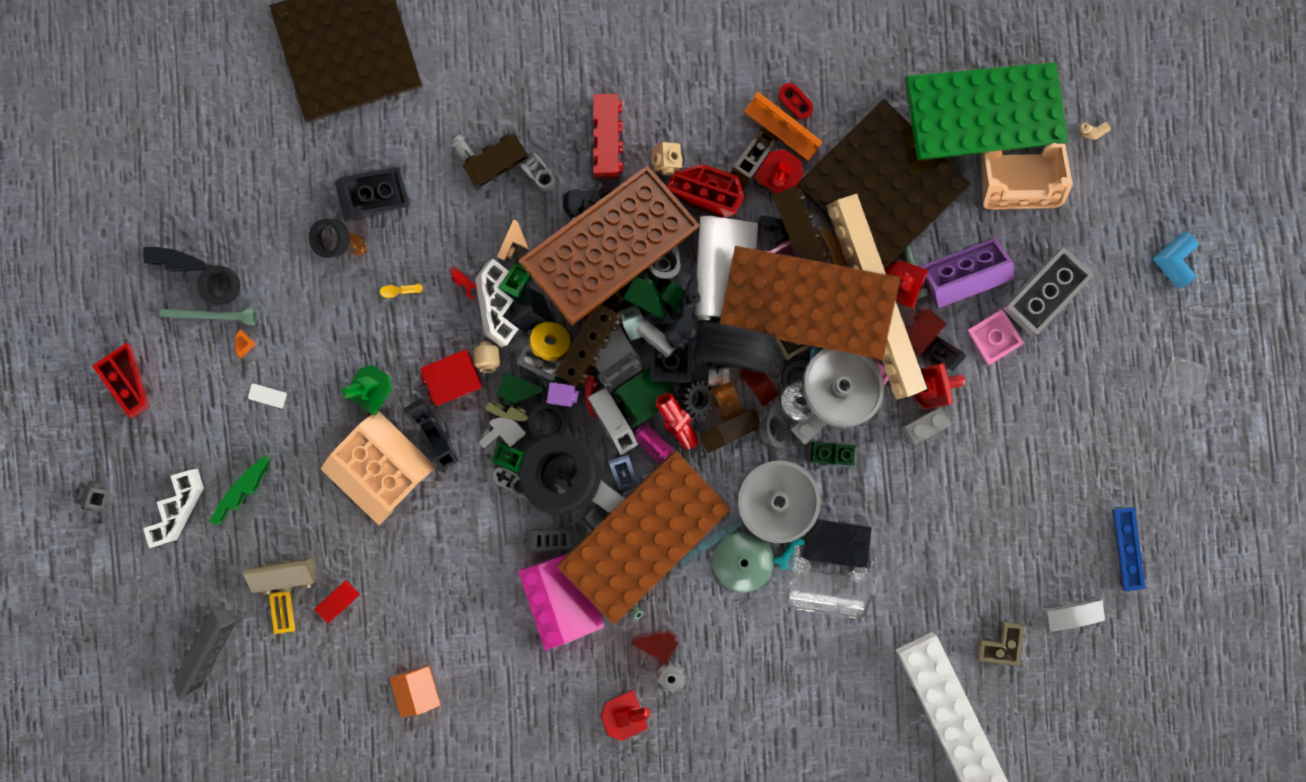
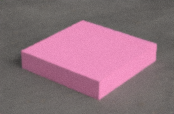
M1003 309L966 330L987 365L992 364L1024 344Z

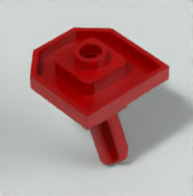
M785 149L768 153L752 178L777 194L797 186L804 175L800 159Z
M901 260L886 267V275L900 277L896 303L913 309L929 271L927 269Z
M944 364L921 368L920 371L927 389L914 394V398L924 409L951 405L953 401L950 390L964 386L966 379L961 374L948 377Z
M630 690L605 702L600 719L607 736L624 741L648 729L646 720L650 718L651 711L646 707L640 708L634 690Z

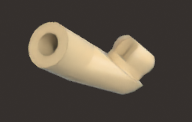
M1086 122L1080 126L1079 131L1083 137L1096 140L1110 131L1111 127L1107 122H1103L1097 127H1093Z

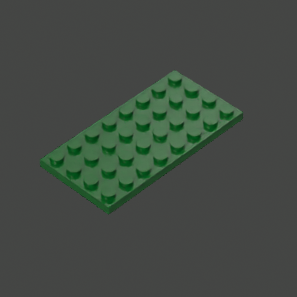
M1056 62L905 77L917 160L1043 147L1052 143H1068Z

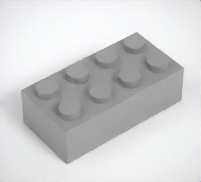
M1062 247L1055 251L1002 309L1030 336L1038 335L1094 275L1065 247Z

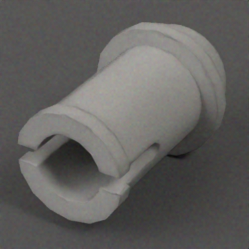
M458 135L450 141L452 143L451 147H455L465 162L467 158L475 154L464 141L465 137Z

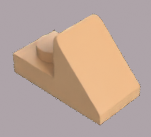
M514 219L497 255V258L504 262H507L508 258L512 259L516 250L513 247L514 244L529 250L518 221Z

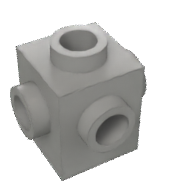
M668 661L666 665L663 663L656 672L658 675V686L666 693L668 691L674 693L676 689L680 691L686 683V680H684L686 674L683 672L685 669L677 662L673 664L671 661ZM669 676H674L675 680L674 682H670L667 680V678Z

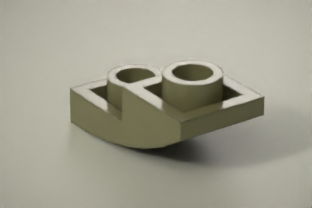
M497 401L494 404L489 402L485 407L487 411L506 419L528 421L527 411L518 405L516 408L511 406L507 412L504 411L506 407Z

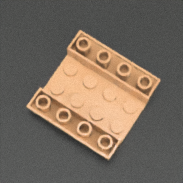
M379 411L376 416L371 414L329 455L321 470L378 525H381L394 511L393 509L437 466Z

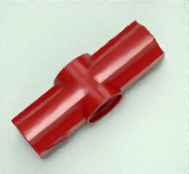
M672 394L660 395L656 399V406L666 420L664 422L665 428L675 435L683 449L695 448L698 445L699 438L689 423L691 421L690 416L679 407Z

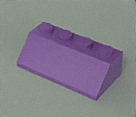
M996 238L920 266L929 271L925 283L931 298L938 308L1015 280L1013 261Z

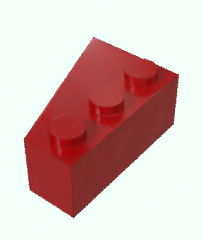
M125 343L92 365L128 417L135 418L151 407L131 344Z

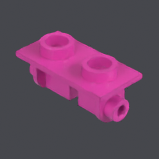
M646 422L633 433L637 443L659 464L673 451Z

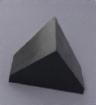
M530 287L526 288L508 319L510 323L522 331L533 330L538 324L543 322L555 323L543 295Z

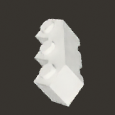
M492 259L485 264L476 276L475 281L484 336L501 348L510 342L518 328L503 317L514 300L498 288L509 271Z
M198 469L170 476L176 496L157 502L163 522L143 528L149 548L178 539L204 489Z

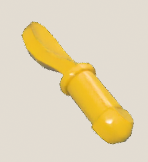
M421 284L401 285V287L387 285L380 289V295L390 299L399 293H402V295L409 293L418 294L423 291V286Z

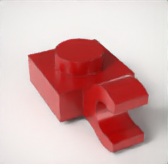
M453 265L448 271L452 275L450 279L457 286L461 284L465 286V294L473 300L474 297L470 294V291L473 288L477 289L476 284L470 281Z

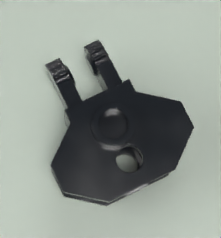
M601 182L587 191L571 189L563 194L562 208L571 221L609 194H603L598 199L595 197L594 194L603 187Z

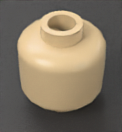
M491 342L479 343V346L473 349L474 367L481 373L496 371V368L500 366L499 348L491 345Z

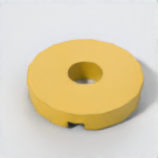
M543 322L532 330L529 343L531 350L536 356L539 355L547 361H556L566 355L571 340L567 330L560 324ZM551 338L555 341V344L549 345L545 342V339Z

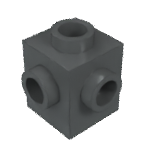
M97 481L80 482L79 487L76 488L74 493V502L81 505L83 510L93 511L96 509L104 511L109 490L101 486L102 483Z

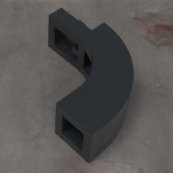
M422 398L403 408L405 414L417 428L426 443L432 460L441 471L459 461L442 425Z

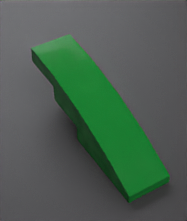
M263 456L243 473L220 501L209 522L215 525L222 524L229 509H239L246 494L253 495L256 493L273 457Z

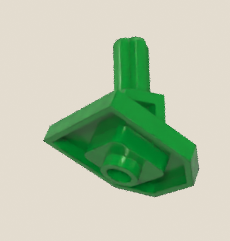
M374 365L360 368L351 384L341 389L342 397L349 398L376 416L392 390L390 376Z

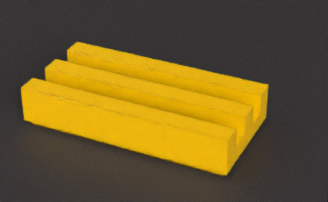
M290 591L269 594L274 634L295 631ZM283 595H285L289 628L286 625ZM276 596H278L282 629L278 627L275 605Z

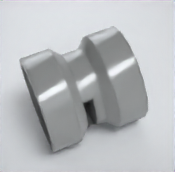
M722 366L720 369L708 367L709 387H714L715 385L729 387V366Z

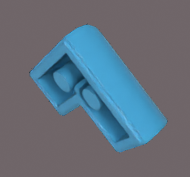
M1182 232L1152 259L1174 285L1181 289L1192 282L1197 276L1183 259L1199 245L1190 233Z

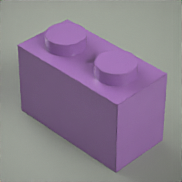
M549 383L547 403L574 407V403L579 401L580 391H576V386Z

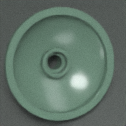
M736 531L725 536L716 546L713 554V568L719 581L727 588L736 592H750L760 588L768 581L774 567V556L771 547L765 540L760 539L750 531ZM741 560H748L747 566H741Z

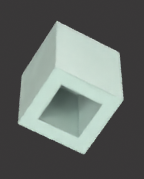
M632 305L618 311L630 341L641 338L642 336L636 332L637 326L644 321L639 308Z

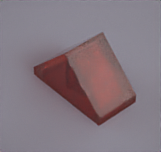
M744 370L738 374L763 407L779 395L765 373Z

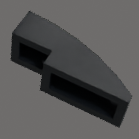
M143 247L145 264L165 265V270L169 272L198 271L212 266L199 258L177 250L161 247Z

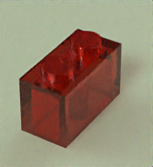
M929 308L924 309V311L920 309L914 315L913 319L915 321L911 326L908 324L905 326L916 356L921 355L947 325Z

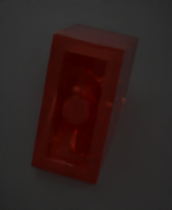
M666 629L665 632L657 630L634 636L630 644L667 664L679 641L676 639L677 635Z

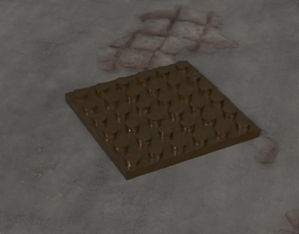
M285 0L269 5L306 123L423 87L396 0Z
M885 99L872 109L797 184L828 217L826 205L857 194L884 269L971 185L944 157L917 160L912 125Z

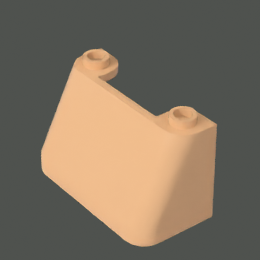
M1052 143L1047 145L1041 154L1002 155V151L981 153L983 206L986 209L1057 208L1065 203L1073 184L1065 144Z

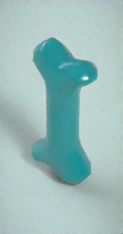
M798 538L789 542L782 555L773 558L774 563L779 564L781 570L788 569V559L797 546L805 544L804 539Z

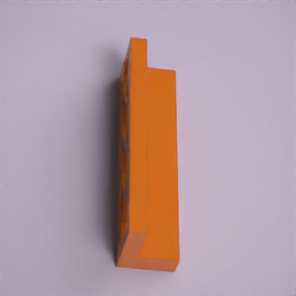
M759 92L754 95L753 100L744 110L747 116L807 162L822 144L819 138Z

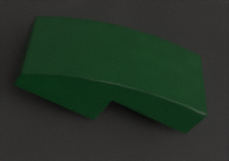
M811 442L810 462L854 466L856 445Z

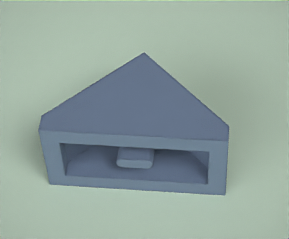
M629 454L608 461L619 491L638 485Z

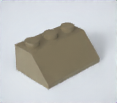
M314 557L254 566L243 570V575L251 592H259V596L271 594V590L279 589V592L291 591L294 586H299L300 589L311 588L312 584L318 581Z

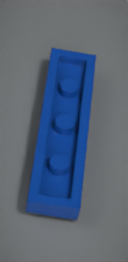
M1135 507L1112 509L1123 591L1146 589Z

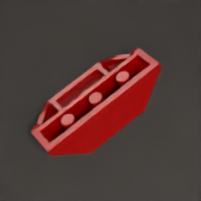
M704 164L690 167L683 171H675L666 185L676 198L688 206L722 218L735 215L744 199L737 175Z

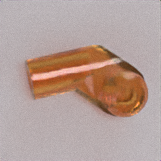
M350 233V243L355 250L354 254L360 257L365 255L367 245L363 237Z

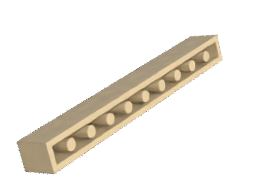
M854 194L826 205L848 267L886 274L858 195ZM895 301L882 362L888 375L892 392L897 400L926 390L927 387Z

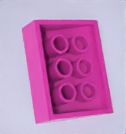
M569 553L520 569L518 572L545 650L563 645L604 628L597 607L556 566Z

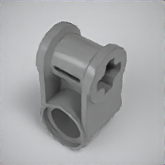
M533 152V156L525 163H520L519 166L539 189L545 192L551 191L556 184L554 176L536 152ZM545 176L551 178L550 183L547 185L540 183L541 179Z

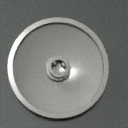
M823 349L809 361L803 374L802 389L809 408L818 418L830 425L842 428L858 426L869 420L882 403L884 395L883 378L879 368L870 357Z
M775 460L757 466L745 477L739 489L738 509L742 521L754 535L768 542L787 543L797 540L813 527L820 512V492L815 480L804 468L792 462Z

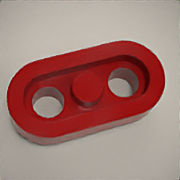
M793 83L782 85L778 93L779 100L796 118L801 120L809 118L813 112V104L808 97ZM790 92L792 94V97L787 98L785 96V93ZM799 107H805L806 112H800Z

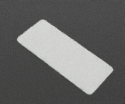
M253 383L248 399L283 408L287 393Z

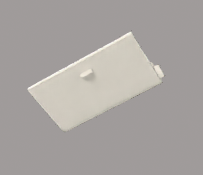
M715 216L700 217L696 274L698 281L697 292L700 295V301L695 304L694 316H698V320L710 321V317H721L734 247L740 246L756 249L758 223Z

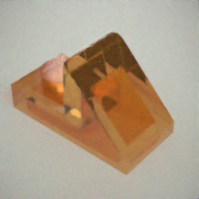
M731 381L712 390L726 421L744 413Z

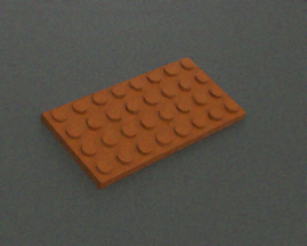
M647 165L519 259V263L573 325L634 279L635 276H638L697 231L700 225Z
M735 246L720 324L758 331L771 335L775 339L883 360L900 277Z
M674 451L556 566L615 625L732 509L677 451Z

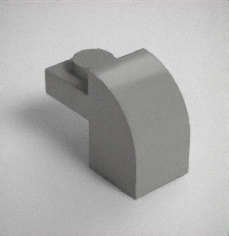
M504 417L495 418L489 422L494 429L492 431L490 428L487 429L480 436L482 440L479 443L483 448H487L501 436L510 447H513L528 433L515 420Z

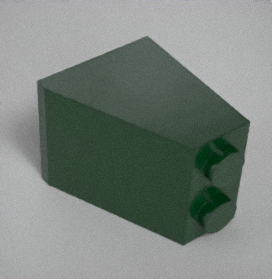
M650 367L610 394L631 430L659 411L656 406V399L660 395L670 393L674 399L677 396L675 389L668 382H650Z

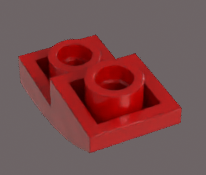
M589 375L585 382V399L590 417L595 418L596 414L588 397L592 395V392H596L598 381L595 380V376Z
M345 580L313 610L328 624L347 608L360 593Z

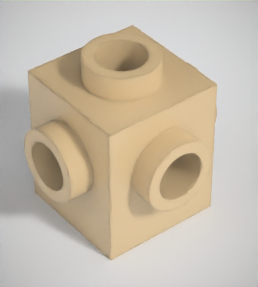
M662 142L652 147L654 172H662V175H672L674 171L682 168L680 144Z

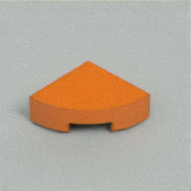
M240 329L235 336V352L239 358H243L256 343Z

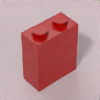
M467 349L420 368L422 371L419 374L421 381L424 385L427 384L430 391L427 392L431 404L435 403V406H441L484 388Z

